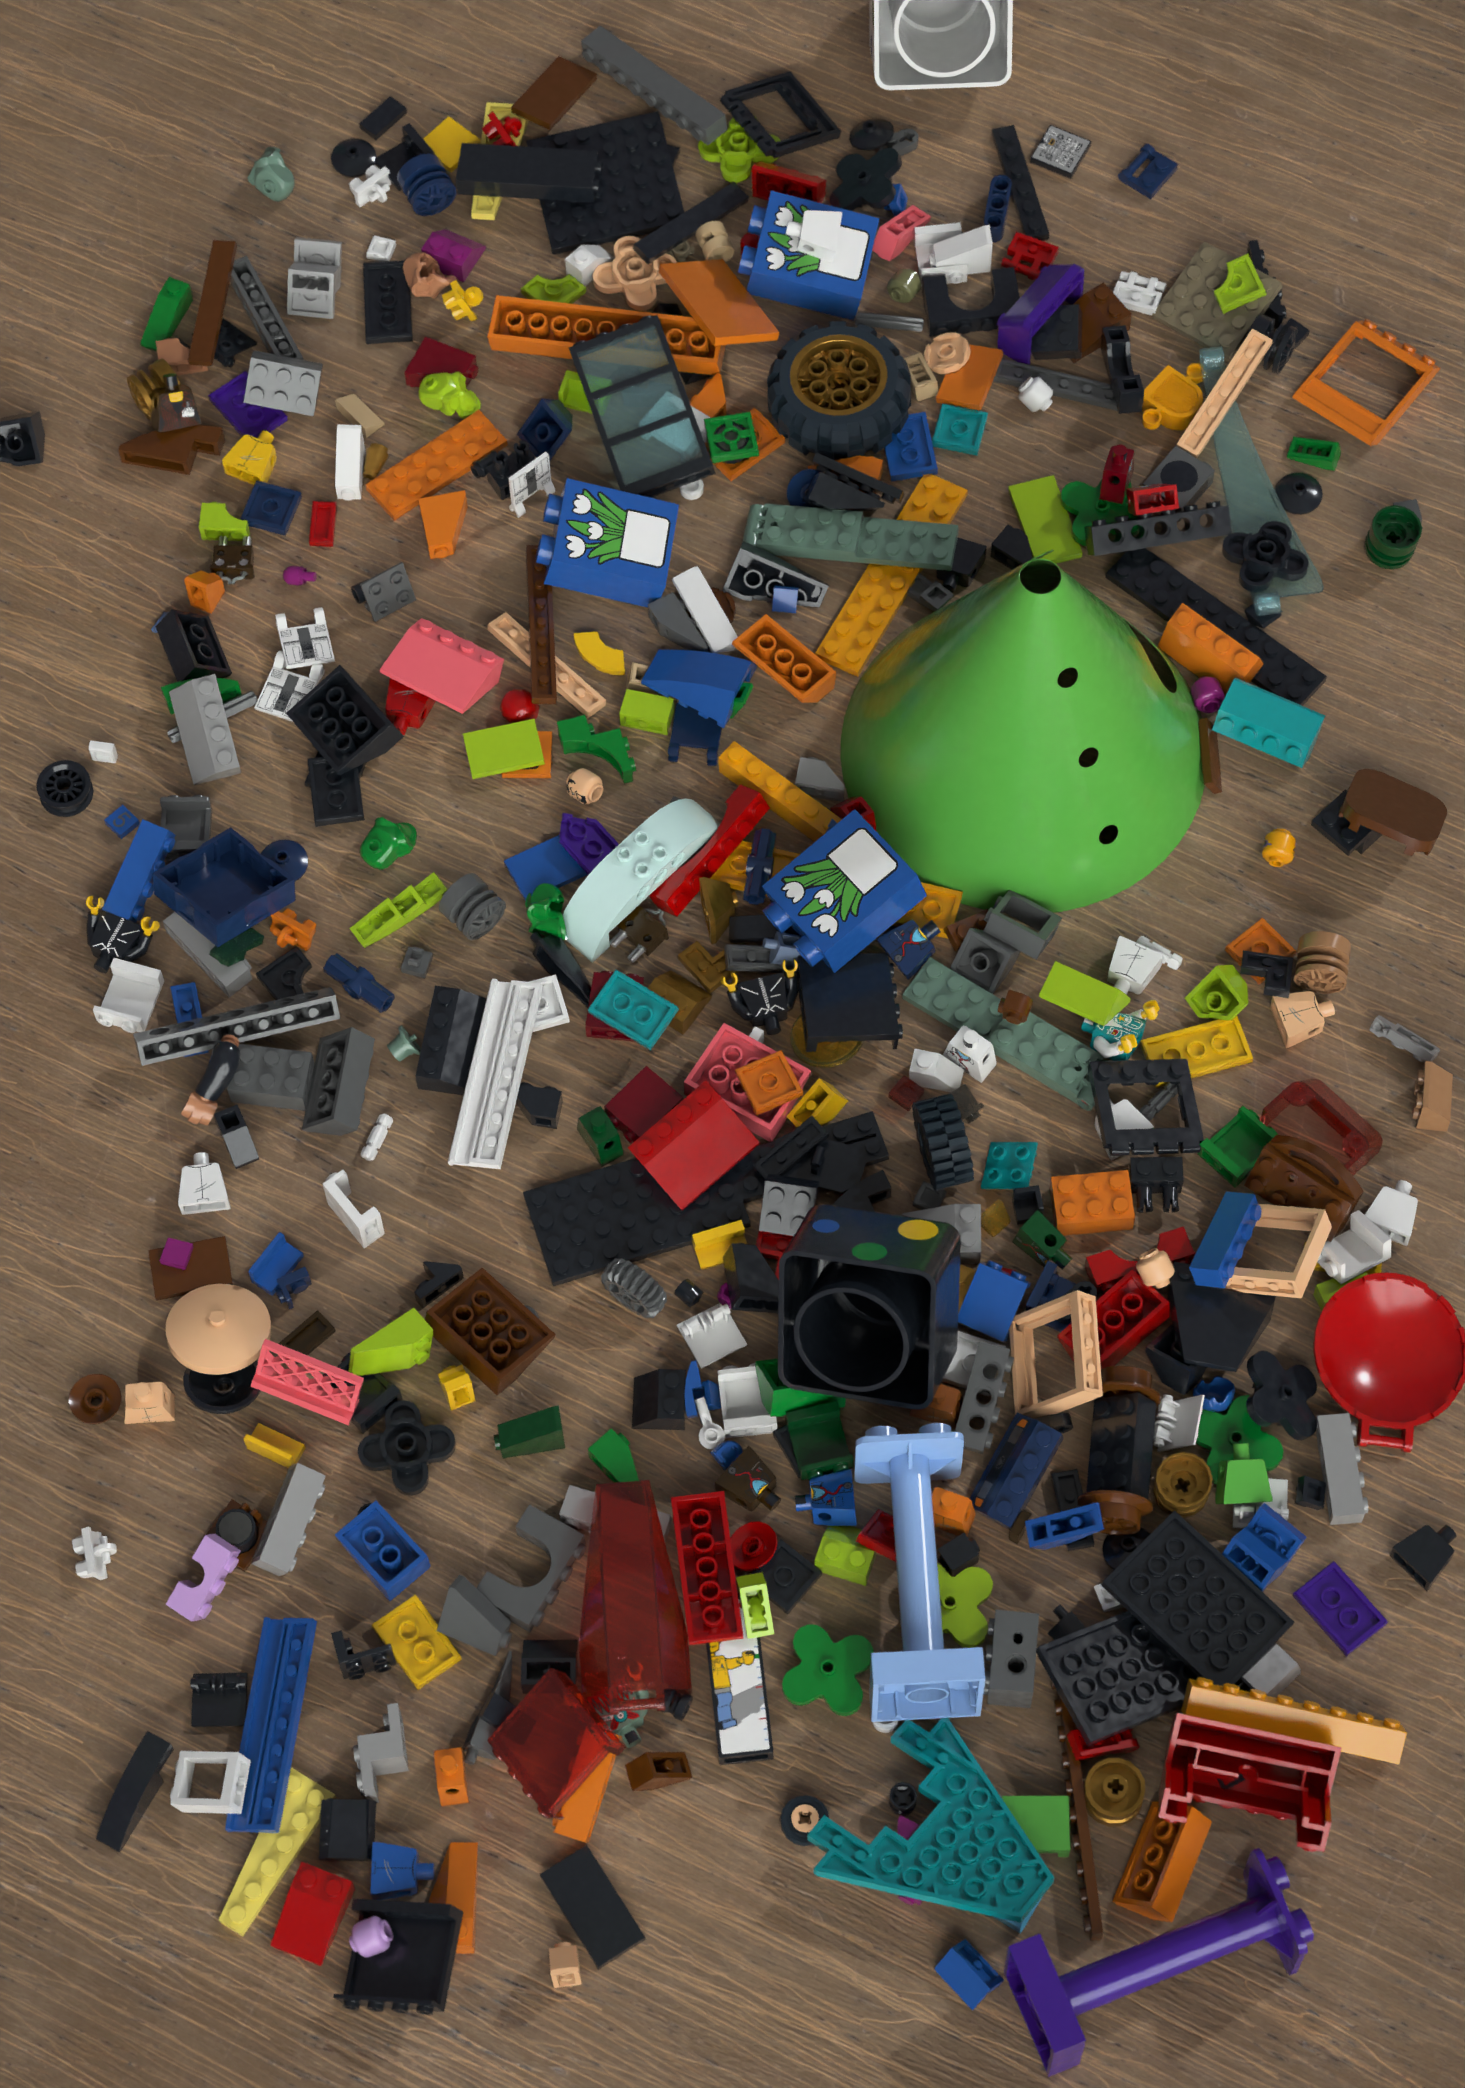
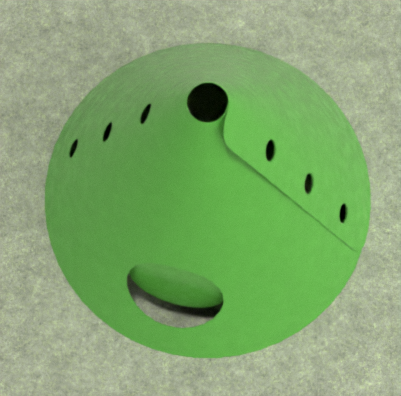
M1054 550L1047 551L922 618L901 632L872 660L861 676L850 698L843 722L840 759L848 798L862 796L874 811L876 832L918 875L921 882L962 891L961 904L983 910L993 908L998 897H1004L1009 890L1055 913L1085 907L1108 899L1128 889L1159 866L1180 843L1195 817L1205 788L1198 723L1202 716L1194 705L1188 683L1168 656L1146 637L1171 668L1177 688L1175 693L1170 692L1159 679L1146 652L1129 625L1137 631L1139 630L1054 562L1039 559ZM1067 668H1075L1078 672L1076 682L1068 688L1059 686V674ZM1087 748H1096L1098 751L1096 762L1089 767L1080 766L1079 757L1081 753ZM1115 825L1118 828L1116 839L1109 844H1102L1099 841L1100 832L1106 826Z

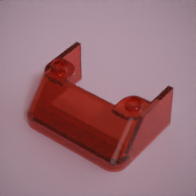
M1310 1078L1291 1083L1263 1108L1260 1121L1267 1126L1290 1104L1296 1107L1309 1106L1344 1138L1342 1143L1343 1151L1351 1158L1344 1166L1353 1176L1381 1150L1383 1139L1380 1133L1319 1079Z

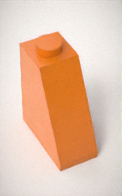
M465 490L418 499L430 559H442L454 555L468 508Z

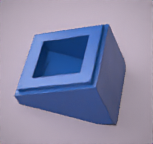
M706 1380L702 1382V1389L693 1390L695 1400L705 1397L709 1411L721 1408L718 1384Z

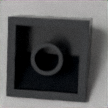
M657 1369L634 1377L632 1429L685 1430L686 1369Z

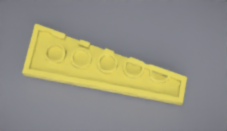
M486 102L483 126L491 121L488 117V114L491 112L495 113L503 125L505 124L504 119L508 116L511 119L518 118L522 123V128L519 131L520 136L514 137V135H511L516 145L520 146L529 120L511 113L513 104ZM482 131L481 144L492 145L501 135L499 134L490 141ZM474 195L471 210L472 219L495 220L502 197Z
M291 1767L279 1833L258 1834L220 1915V1923L242 1937L244 1936L318 1826L321 1801L329 1798L336 1799L334 1793Z

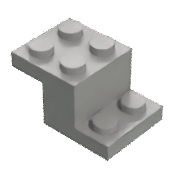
M295 238L294 263L288 269L287 315L328 319L335 317V294L341 287L342 241Z
M398 1703L387 1704L388 1714H383L384 1727L387 1732L357 1736L358 1745H353L355 1762H357L358 1769H361L360 1772H356L358 1789H360L361 1796H366V1799L374 1800L376 1803L379 1802L376 1776L409 1771L403 1717Z

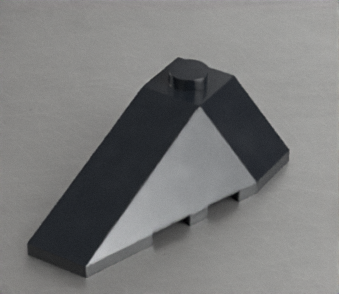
M743 541L722 591L745 601L759 600L773 603L774 586L798 588V606L820 607L829 584L777 556Z

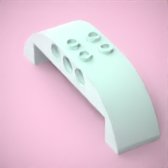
M687 798L669 803L651 815L611 851L579 886L563 912L566 941L593 963L610 947L609 932L705 843L707 844L721 823L694 800Z

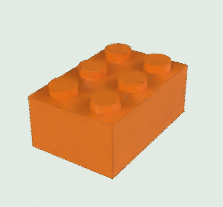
M1128 1170L1051 1177L1049 1190L1054 1227L1063 1236L1133 1230L1135 1213Z

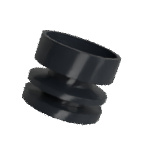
M1260 313L1252 323L1248 334L1253 328L1273 340L1272 345L1264 356L1263 368L1268 370L1272 366V372L1279 374L1293 353L1298 329L1291 326L1286 331L1287 324L1283 322L1274 331L1275 319Z

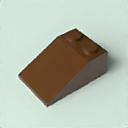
M1104 282L1086 292L1073 304H1079L1082 311V358L1101 348L1103 327L1126 325L1127 331L1130 330L1132 313ZM1073 358V359H1070V360H1071L1073 363H1076L1077 361L1081 360L1082 358Z

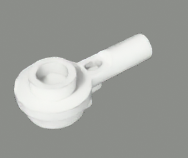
M705 1397L694 1400L703 1425L699 1432V1441L706 1449L713 1450L724 1441L725 1433L722 1427L713 1423Z

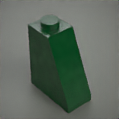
M559 1405L498 1424V1434L494 1435L496 1450H501L503 1458L565 1448Z

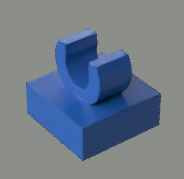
M893 184L896 189V195L892 202L884 207V210H892L894 216H897L906 209L908 200L901 184Z

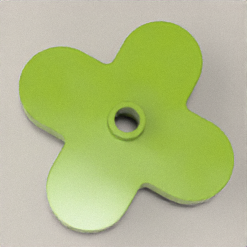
M734 118L730 120L727 131L711 144L706 145L701 140L698 143L701 158L708 162H721L722 177L732 183L742 182L749 178L752 173L753 164L761 161L771 163L779 158H773L772 155L766 157L756 145L757 143L753 142L744 131V128ZM770 134L775 142L780 141L777 136Z
M937 1563L943 1633H949L956 1643L962 1647L974 1648L981 1645L987 1637L988 1623L983 1614L978 1610V1607L991 1596L993 1581L990 1574L980 1567H969L955 1577H951L944 1567ZM946 1602H953L954 1605H953V1606H947L945 1603H946Z

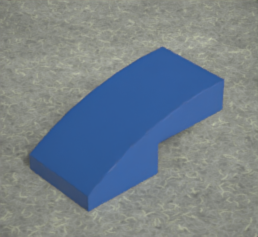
M691 1361L685 1382V1408L688 1419L698 1417L693 1390L703 1388L697 1361Z

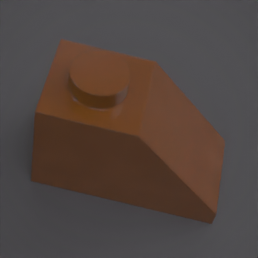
M646 1752L625 1765L632 1791H652L692 1778L685 1752Z

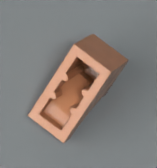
M167 338L156 341L158 360L161 358L165 359L175 374L184 375L208 371V366L189 365L190 349L183 346L179 338Z

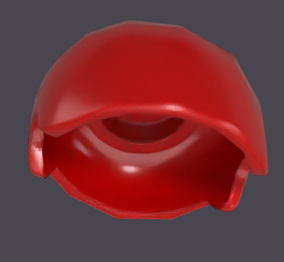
M525 689L509 691L505 694L500 704L502 716L509 723L536 719L540 709L539 704H532L531 693Z

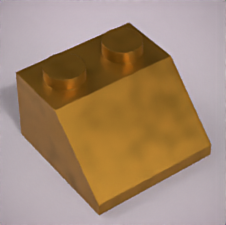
M672 970L656 977L648 987L649 990L678 1006L679 1010L668 1026L683 1035L712 998L711 994Z

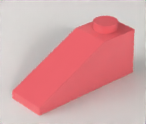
M914 205L910 206L879 228L872 251L877 253L880 258L891 261L900 255L914 239V227L925 226L930 221L931 216Z

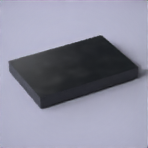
M324 757L308 758L315 826L365 820L358 767L338 775Z

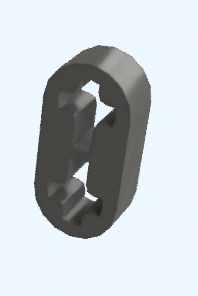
M908 128L894 133L892 139L887 144L878 148V152L884 149V147L895 149L900 156L910 153L918 147V133Z

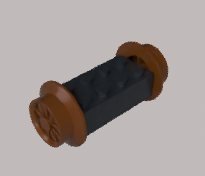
M1109 1366L1101 1370L1103 1396L1091 1400L1094 1403L1087 1488L1086 1493L1078 1497L1077 1504L1081 1507L1096 1502L1099 1503L1104 1530L1099 1531V1533L1130 1535L1140 1530L1141 1517L1150 1514L1153 1510V1505L1149 1501L1155 1412L1156 1407L1161 1403V1395L1152 1389V1375L1146 1370L1132 1366Z

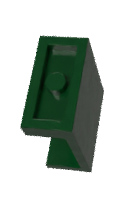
M838 1401L786 1413V1424L801 1480H811L815 1477L853 1468V1456L849 1453L842 1428Z

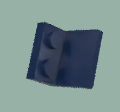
M1047 1261L1026 1303L1025 1311L1062 1297L1076 1283L1057 1275V1264ZM1055 1320L1045 1325L1061 1332L1069 1324H1063Z

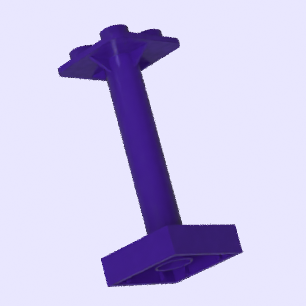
M1260 1848L1251 1850L1243 1871L1244 1880L1247 1885L1245 1901L1061 1976H1058L1040 1934L1008 1946L1004 1974L1048 2077L1080 2064L1086 2039L1076 2018L1077 2015L1263 1939L1275 1947L1288 1975L1297 1973L1305 1954L1308 1953L1306 1943L1314 1940V1934L1304 1911L1298 1908L1290 1912L1284 1900L1282 1891L1290 1888V1883L1280 1859L1274 1856L1266 1860Z

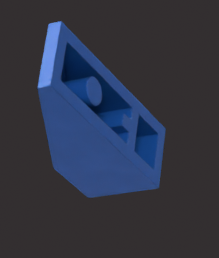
M1097 1502L1025 1521L1029 1547L1040 1550L1066 1545L1104 1530L1100 1506Z

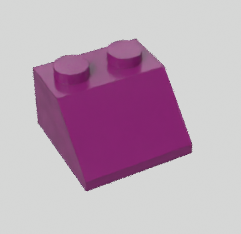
M443 229L431 233L421 248V252L431 255L437 261L443 274L455 276L457 280L464 283L485 251L486 246Z

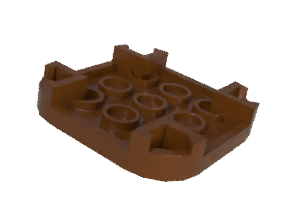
M1361 769L1355 774L1339 809V817L1344 816L1350 822L1349 829L1356 833L1360 825L1405 844L1406 848L1403 854L1413 856L1414 852H1424L1428 856L1438 839L1446 819L1447 808L1441 800L1426 791L1374 769Z

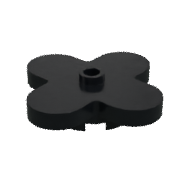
M885 148L877 152L869 160L856 153L841 159L836 167V173L843 183L832 192L829 199L830 205L853 211L857 207L863 208L862 205L867 204L874 209H880L890 204L896 195V189L891 183V177L902 166V158L899 153L893 148Z
M1270 521L1263 524L1258 533L1252 535V532L1249 534L1234 532L1227 535L1223 540V556L1230 562L1242 565L1239 573V583L1247 591L1262 592L1269 588L1274 577L1288 581H1297L1304 578L1308 572L1309 560L1307 556L1298 550L1291 549L1292 532L1282 522Z
M1259 1351L1252 1355L1247 1361V1371L1254 1382L1252 1388H1255L1254 1393L1248 1397L1246 1402L1250 1418L1262 1427H1268L1277 1423V1426H1283L1285 1431L1296 1440H1305L1312 1436L1316 1431L1317 1422L1306 1401L1317 1390V1382L1313 1373L1307 1367L1299 1364L1284 1370L1277 1358L1268 1351Z
M400 1400L391 1404L385 1413V1431L368 1435L360 1442L358 1457L361 1464L368 1470H391L395 1488L404 1495L413 1496L424 1491L428 1485V1464L450 1458L455 1451L456 1440L453 1432L444 1425L424 1426L418 1407L410 1401ZM407 1446L411 1447L408 1450H403Z

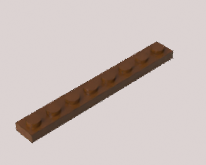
M526 545L532 704H556L557 688L552 586L544 584L547 565L535 563L538 545Z

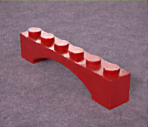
M741 784L725 801L727 805L726 813L709 842L690 861L677 869L649 895L658 909L678 917L700 891L699 878H711L770 809L760 792Z

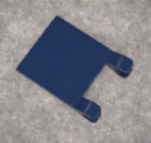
M676 703L671 739L668 747V761L678 762L679 748L682 746L708 749L707 765L716 766L722 727L717 725L716 720L710 717L705 719L698 715L699 711L690 706L685 708Z

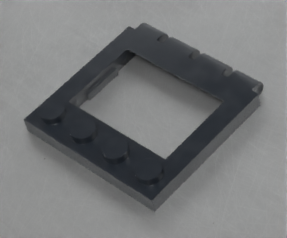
M791 71L727 90L719 100L727 111L731 112L732 117L744 128V131L753 142L757 143L756 145L766 157L771 155L773 158L781 157L837 139L841 134V130ZM777 91L808 127L810 132L805 131L790 136L788 139L775 142L742 101Z
M1187 1059L1089 1062L1087 1068L1103 1149H1109L1110 1156L1129 1155V1148H1131L1132 1155L1154 1154V1147L1157 1154H1177L1179 1147L1181 1153H1200V1143L1204 1140ZM1159 1082H1169L1170 1084L1177 1085L1179 1095L1177 1099L1185 1127L1116 1130L1107 1086L1110 1084L1133 1086L1134 1083L1158 1085Z

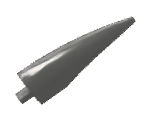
M510 1650L507 1652L491 1693L495 1692L507 1701H510L512 1680V1651ZM478 1715L470 1726L462 1748L467 1751L464 1762L470 1765H474L477 1756L495 1760L503 1737V1733L479 1718Z

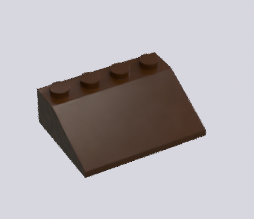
M484 1268L479 1269L426 1311L425 1321L433 1329V1337L496 1395L516 1381L556 1336L552 1330Z

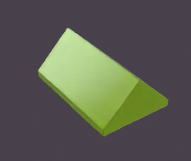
M1055 961L1039 993L1040 998L1102 1026H1105L1126 1007L1131 999L1121 990Z

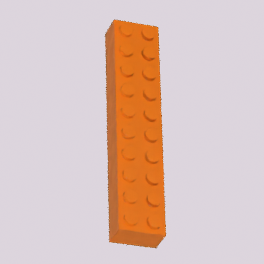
M496 295L488 332L491 350L572 359L569 347H572L576 342L591 340L602 332L609 333L615 331L623 324H634L648 315H658L677 370L679 372L714 376L716 373H721L726 345L714 346L693 317ZM657 330L579 358V360L653 369L669 364Z

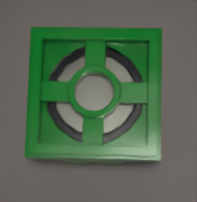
M751 412L704 419L707 449L709 450L712 463L725 462L727 464H735L745 458L759 456Z

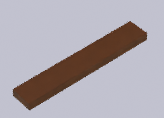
M213 240L188 357L189 365H213L237 250L236 241Z

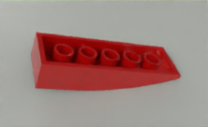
M724 1491L671 1497L689 1645L743 1639Z

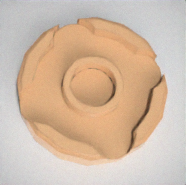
M955 332L938 335L933 339L934 342L926 346L924 351V359L932 372L938 374H949L959 370L969 360L971 353L967 339Z

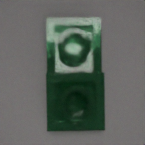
M249 928L219 947L214 946L210 950L209 955L218 960L222 965L232 966L244 960L246 951L262 945L264 935L253 928Z

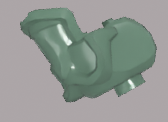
M272 146L267 147L261 158L254 162L255 165L247 178L251 185H254L269 199L280 202L287 199L293 192L295 179L292 172L285 166L284 160L279 153L280 149Z

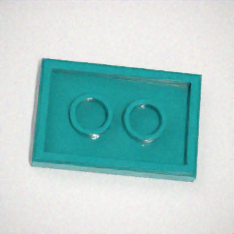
M615 970L587 1011L651 1051L679 1008L620 971Z

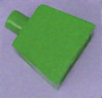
M1249 1443L1233 1444V1460H1222L1219 1462L1215 1504L1273 1502L1264 1460L1250 1459Z

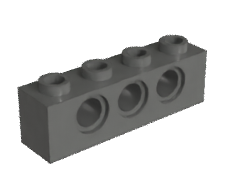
M979 1341L955 1432L963 1434V1449L983 1454L985 1448L990 1449L994 1434L989 1432L992 1423L997 1424L1000 1408L996 1407L998 1397L1004 1398L1007 1382H1003L1005 1372H1011L1014 1357L1010 1356L1009 1348ZM987 1367H994L998 1370V1375L994 1379H987L983 1375V1371ZM981 1392H987L992 1397L991 1401L986 1405H982L976 1400L977 1395ZM979 1417L985 1422L984 1427L980 1430L972 1429L969 1423L973 1418Z

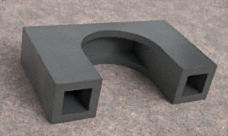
M529 1504L515 1526L518 1536L538 1546L548 1554L551 1559L548 1574L536 1585L517 1587L487 1571L477 1589L512 1623L531 1632L534 1626L538 1627L545 1616L543 1611L548 1603L551 1605L554 1603L559 1594V1590H557L562 1581L566 1582L573 1571L571 1566L576 1559L580 1560L587 1546L585 1545L584 1534Z

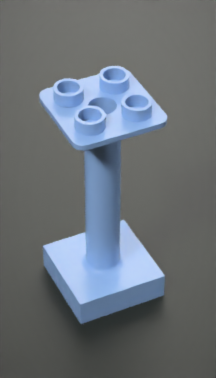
M944 1423L924 1425L920 1427L917 1434H897V1429L894 1427L876 1426L866 1430L865 1437L858 1438L855 1441V1482L861 1484L890 1483L903 1643V1651L871 1653L869 1684L871 1722L981 1716L985 1685L983 1647L944 1649L931 1480L958 1478L961 1475L964 1448L963 1434L951 1432V1427Z

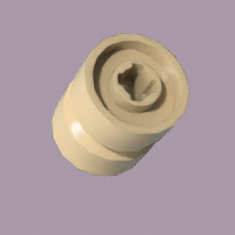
M710 221L698 228L696 238L706 260L723 259L727 262L732 258L734 248L722 222Z

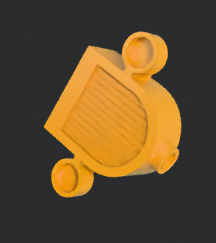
M1192 363L1187 367L1186 376L1167 365L1144 389L1143 426L1154 430L1161 424L1171 430H1186L1203 405V393L1197 384L1204 380L1205 368L1199 363Z

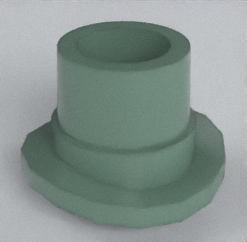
M402 1025L399 1026V1034L387 1044V1047L392 1055L401 1062L413 1053L420 1055L421 1047L415 1041L417 1038L415 1034L410 1036Z

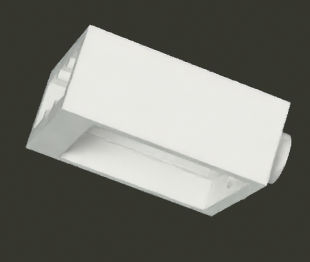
M180 1751L179 1760L175 1765L176 1776L174 1787L170 1792V1805L181 1812L241 1814L251 1760L239 1752ZM195 1763L227 1764L221 1799L189 1798Z

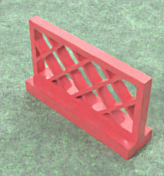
M265 1339L251 1387L349 1426L359 1403L358 1398L364 1378ZM269 1351L278 1354V1356L274 1357ZM294 1361L301 1363L303 1366L299 1367ZM281 1363H285L289 1369H284ZM319 1371L326 1373L328 1376L323 1377ZM305 1373H310L314 1378L309 1379ZM344 1381L352 1383L354 1386H347ZM329 1383H335L338 1388L334 1389Z

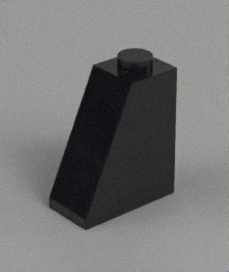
M732 1243L723 1256L731 1309L778 1314V1278L756 1245Z

